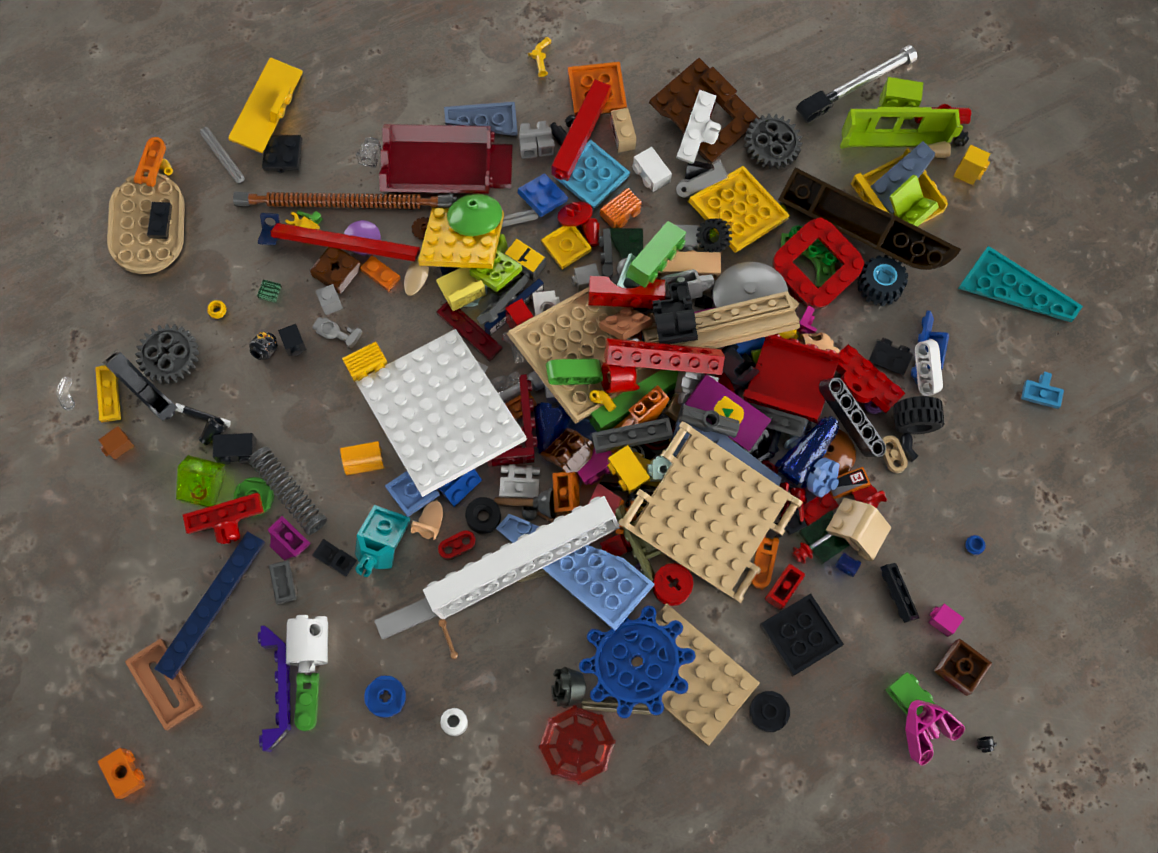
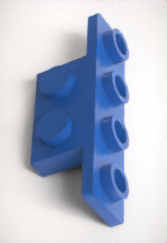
M927 310L925 317L922 318L923 330L919 334L918 343L933 339L938 343L941 370H943L949 334L946 332H931L934 317L931 311ZM915 364V367H912L911 377L914 378L916 384H918L917 369Z

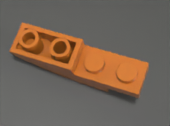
M657 385L628 409L631 414L614 428L656 420L670 398Z

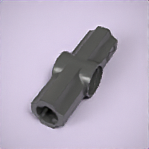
M687 405L682 406L678 417L680 423L683 421L691 426L700 428L703 432L712 431L733 438L736 437L740 426L739 420L721 416L713 410L704 411ZM706 418L712 421V425L706 422Z

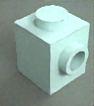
M657 456L656 459H653L647 465V474L650 476V482H661L672 463L662 456Z

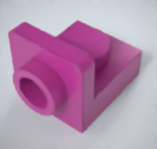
M809 305L800 321V328L797 329L800 335L804 333L814 334L817 331L815 327L811 326L815 319V316L812 315L815 308Z

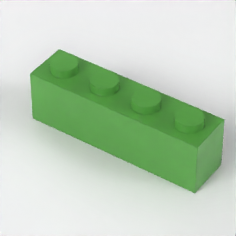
M667 221L631 262L626 276L644 288L649 282L653 283L658 276V272H662L667 266V261L673 260L677 249L681 250L683 248L687 232Z

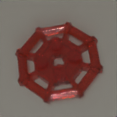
M573 705L572 708L547 719L548 723L538 749L541 750L552 776L556 775L582 785V782L608 770V762L616 740L613 739L602 714L599 715ZM573 716L574 723L564 728L558 725ZM577 716L594 722L591 726L578 723ZM596 725H598L605 740L598 741L593 730ZM554 728L559 731L556 744H549ZM574 739L583 742L581 750L578 751L577 748H572L571 745L574 744ZM605 745L601 760L598 761L595 758L598 746ZM550 749L557 750L561 758L558 764H556ZM591 761L597 765L581 773V766ZM566 763L577 767V774L562 769V765Z

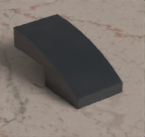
M325 539L321 541L312 554L313 557L345 577L357 561Z

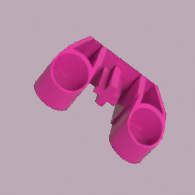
M921 700L913 701L908 709L905 726L911 759L919 765L927 764L932 759L934 753L930 740L938 739L941 731L945 737L955 741L962 736L965 727L950 712L937 704ZM923 706L922 713L917 715V708Z

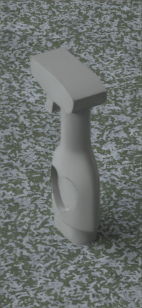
M319 317L313 325V329L316 330L317 334L327 339L338 338L346 342L349 349L356 345L363 334L359 328L354 330L348 327L349 336L341 332L339 326L327 318Z

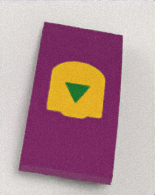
M707 374L702 377L684 403L690 407L704 411L713 410L721 416L739 420L740 426L736 437L729 438L748 451L752 449L772 420ZM706 418V421L712 425V421Z

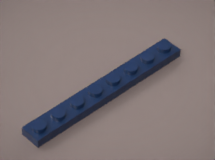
M248 531L246 532L154 669L174 680L265 544L264 540Z

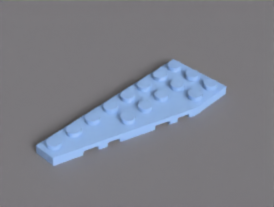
M508 514L496 527V530L511 543L518 541L520 536L535 532L539 526ZM589 545L542 568L615 631L654 586L651 580L624 558Z

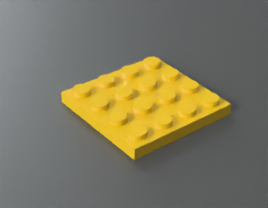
M744 166L728 174L726 179L691 196L688 201L705 220L720 218L722 221L727 222L726 225H730L731 228L728 230L732 231V234H729V237H732V241L728 242L730 243L729 247L735 253L778 227L790 217ZM713 228L715 232L719 235L718 230Z
M432 208L418 259L419 266L493 269L504 211L502 210V219L499 225L492 231L479 236H465L455 232L449 226L447 220L449 208Z

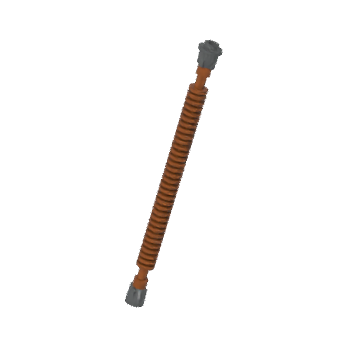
M234 192L233 194L234 206H251L258 203H266L268 207H271V205L272 207H285V205L286 207H299L300 205V207L319 206L320 208H327L328 206L332 208L333 205V208H341V206L346 208L347 205V208H360L361 204V208H365V206L366 208H374L375 205V208L380 206V208L388 209L389 205V208L392 209L394 205V209H397V207L402 209L403 205V209H407L408 205V209H411V207L416 209L417 205V209H421V205L447 209L457 201V197H454L453 193H450V195H438V197L431 196V198H421L420 194L417 195V198L416 194H413V196L408 194V198L406 194H403V198L402 194L398 196L394 194V197L393 194H389L388 198V194H384V196L383 194H380V196L375 194L374 197V194L369 196V194L365 195L362 193L361 197L359 193L356 196L355 193H347V195L342 193L341 196V193H333V195L332 193H328V195L327 193H314L313 195V193L299 194L297 192L295 194L294 192H281V194L280 192H267L266 196L249 194V192Z

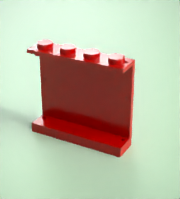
M779 334L766 336L755 367L760 372L750 381L748 389L744 391L743 399L750 403L803 417L810 422L818 424L826 401L819 391V384L824 379L834 377L839 363V354L831 349H818V346L814 344H801L800 341L794 338H781Z

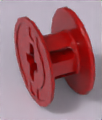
M666 564L655 574L653 593L657 600L665 605L666 603L669 606L680 605L687 600L692 592L694 585L693 577L689 570L680 564ZM670 582H676V588L674 586L670 588Z

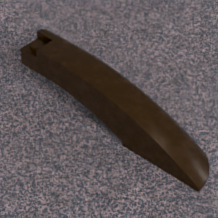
M796 167L778 198L779 201L814 219L823 218L831 222L840 232L916 269L931 270L940 268L951 262L961 251L960 248Z

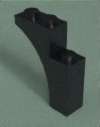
M114 351L102 362L162 421L170 419L175 414V410L178 407L157 389L120 351Z

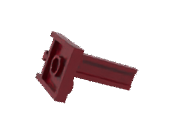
M522 374L519 377L524 434L527 438L525 441L526 448L517 445L489 460V467L535 463L534 447H537V437L532 435V429L536 427L535 417H531L530 410H534L533 398L529 399L528 392L532 391L531 380H527V374Z

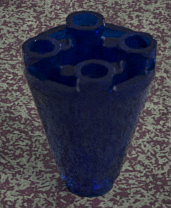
M541 402L537 403V406L534 407L538 454L542 451L544 452L566 429L571 417L562 406L552 408V404Z

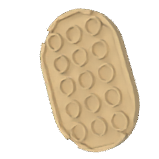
M145 172L144 176H148L149 172ZM160 173L157 174L154 187L147 186L145 183H135V175L126 178V182L119 188H115L110 198L107 234L108 249L116 263L132 273L151 274L163 270L173 263L183 246L184 197L178 185L169 177ZM152 202H170L172 205L168 239H153L147 236Z

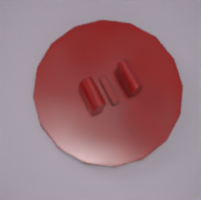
M573 202L561 208L557 219L563 226H578L590 219L593 209L586 202Z

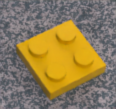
M562 226L541 239L542 245L561 270L592 251V247L575 226Z

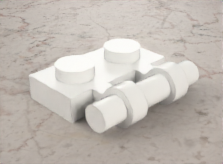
M509 464V466L501 465V473H508V477H500L499 497L534 498L539 496V479H532V475H540V467H533V465L523 467L515 466V464ZM515 474H526V478H514Z

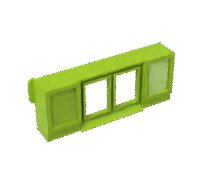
M931 107L850 109L841 130L842 142L840 148L917 147L922 141L927 145L942 141L951 143L953 137L959 136L963 129V126L960 125L959 109H932ZM880 117H898L893 129H875ZM905 117H923L917 129H900Z

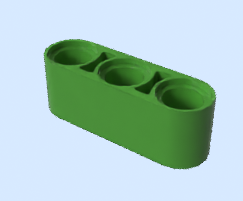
M555 359L546 363L548 383L551 385L597 384L603 380L601 363L598 359Z

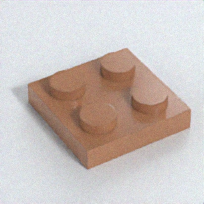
M629 307L623 308L620 312L608 316L605 320L599 322L601 330L621 340H626L653 325L652 318Z

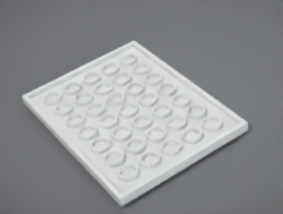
M456 329L385 365V368H381L378 372L375 373L374 371L362 380L355 381L422 497L527 440L526 435Z

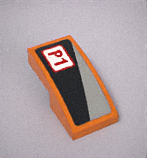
M864 467L839 475L837 477L839 481L837 488L830 490L829 493L834 499L850 495L851 492L869 487L871 483Z

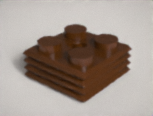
M328 247L310 269L312 277L326 286L333 284L336 292L341 294L360 271L361 263L341 249Z
M957 639L937 665L934 672L968 696L978 686L991 667L992 662L963 640ZM963 663H964V664H965V667H964V668H965L966 670L962 671V670L960 669V668H961V667H960V664H963Z

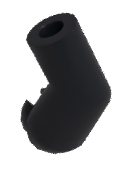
M908 433L903 434L900 438V444L905 456L912 462L918 457L917 453L912 449L913 437Z

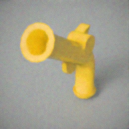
M545 37L544 40L536 45L535 50L528 53L529 56L537 61L539 77L548 75L543 60L546 58V54L542 53L541 50L551 44L549 37Z

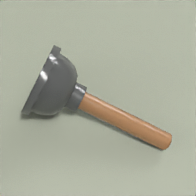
M553 487L541 492L538 497L494 498L498 505L533 506L541 514L548 516L549 519H554L557 515L554 512Z

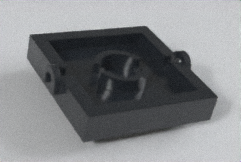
M272 135L263 153V170L278 171L279 173H284L285 170H299L302 147L301 135Z

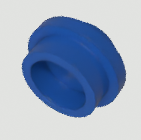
M977 535L970 536L965 542L967 551L973 555L981 554L986 547L983 538Z

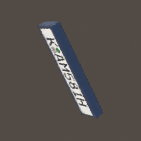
M537 279L507 306L521 298L526 305L533 300L532 293L544 291V282L541 279ZM506 310L498 313L499 317L493 322L484 324L485 332L490 336L507 322Z

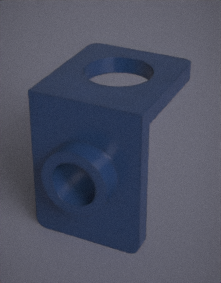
M261 213L262 231L258 238V244L276 245L278 238L271 237V230L275 225H268L265 219H274L276 225V223H280L279 214Z

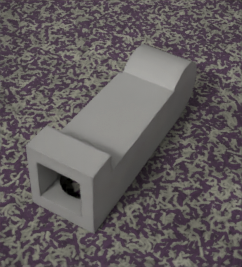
M721 160L713 162V169L690 180H681L676 188L677 194L681 197H688L726 179L728 175Z

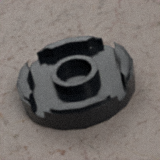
M764 691L751 701L749 716L757 729L773 733L781 730L788 723L790 707L781 694L774 691Z

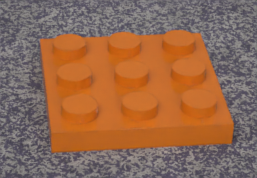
M620 62L568 67L574 116H577L594 79L611 85L610 97L602 113H611L613 110L627 108Z

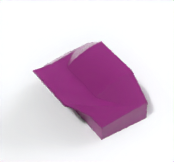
M283 516L268 529L271 536L270 547L283 560L291 557L296 558L310 545V542Z

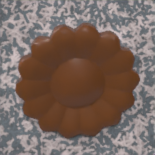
M429 217L418 218L411 226L412 233L419 240H424Z

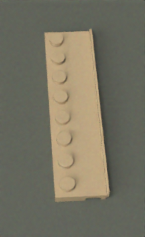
M786 291L695 313L698 340L674 343L672 345L716 349L800 328V323L790 295ZM656 323L641 331L644 342L659 343Z

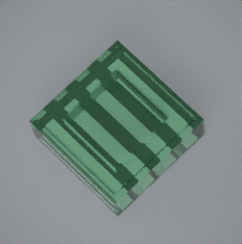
M263 279L257 297L276 303L282 286L279 283Z

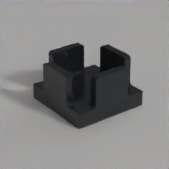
M737 344L725 346L722 349L725 356L723 372L733 384L748 388L750 381L760 372L755 368L756 363L748 353L740 356L736 351L739 348Z

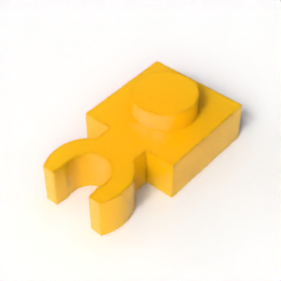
M291 212V216L295 218L294 221L285 220L287 225L320 229L318 224L305 216L299 219L295 212Z

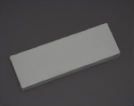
M427 598L374 621L383 640L430 620L437 615L432 611Z

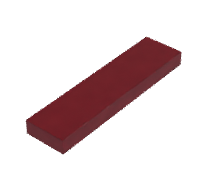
M446 302L436 311L439 317L453 329H456L459 335L489 362L503 349L496 340L460 308L452 311L448 302Z

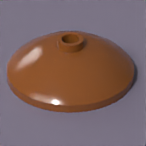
M833 426L813 428L804 435L801 440L802 443L799 445V460L803 469L808 474L810 472L814 473L816 468L813 466L822 458H828L839 463L838 476L851 471L855 464L856 449L854 443L839 428ZM827 447H831L833 452H829Z

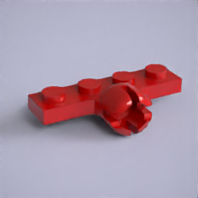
M254 493L183 514V520L187 534L213 528L216 542L229 544L231 540L235 542L241 537L238 522L241 519L264 513L260 494Z

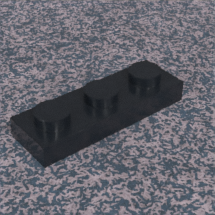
M891 563L880 567L882 577L890 589V596L897 605L900 618L903 619L904 623L919 619V614L897 564Z

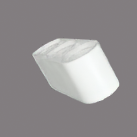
M933 339L919 342L915 346L918 388L922 395L930 396L940 392L943 388L939 345Z

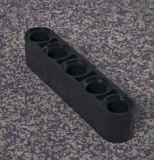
M840 378L822 380L819 384L820 393L865 457L883 456L886 452L884 441Z

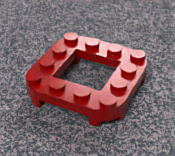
M817 218L807 222L776 252L772 265L782 275L787 286L803 301L802 304L808 307L809 305L819 309L831 303L861 274L864 260L860 252L831 222L823 218ZM817 239L843 264L819 288L793 263Z

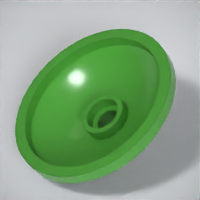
M471 194L458 199L450 206L447 213L449 226L455 232L465 236L486 234L495 229L502 219V208L499 202L483 194Z

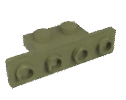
M623 504L616 509L615 516L618 522L627 513ZM636 520L630 522V524L634 525ZM624 528V537L627 542L630 541L632 554L641 565V573L653 581L655 572L649 558L660 555L662 552Z

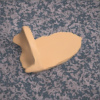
M438 500L432 501L424 507L419 522L413 521L411 523V534L419 532L423 538L436 539L443 518V507Z

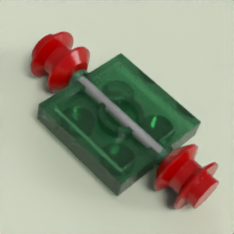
M832 510L800 530L799 534L807 544L801 542L799 549L793 547L792 556L798 563L805 564V558L813 559L814 553L820 563L824 564L850 546L846 539L831 535L826 531L834 516Z

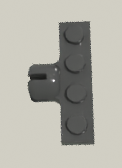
M523 275L513 280L500 294L490 293L482 297L478 302V308L480 311H484L476 318L479 323L483 324L487 321L491 323L499 317L497 314L503 312L508 307L506 304L514 301L517 298L516 294L525 289L524 285L529 281L527 276Z

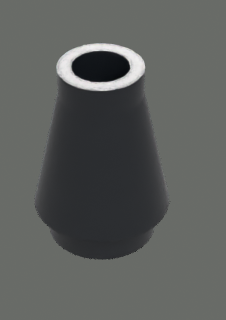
M216 416L208 419L199 437V441L204 445H209L213 441V435H219L225 431V422Z

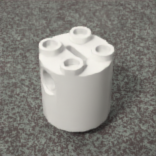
M297 615L296 618L288 619L286 632L287 665L298 666V672L311 673L315 672V666L328 663V621L326 616L308 619V615Z

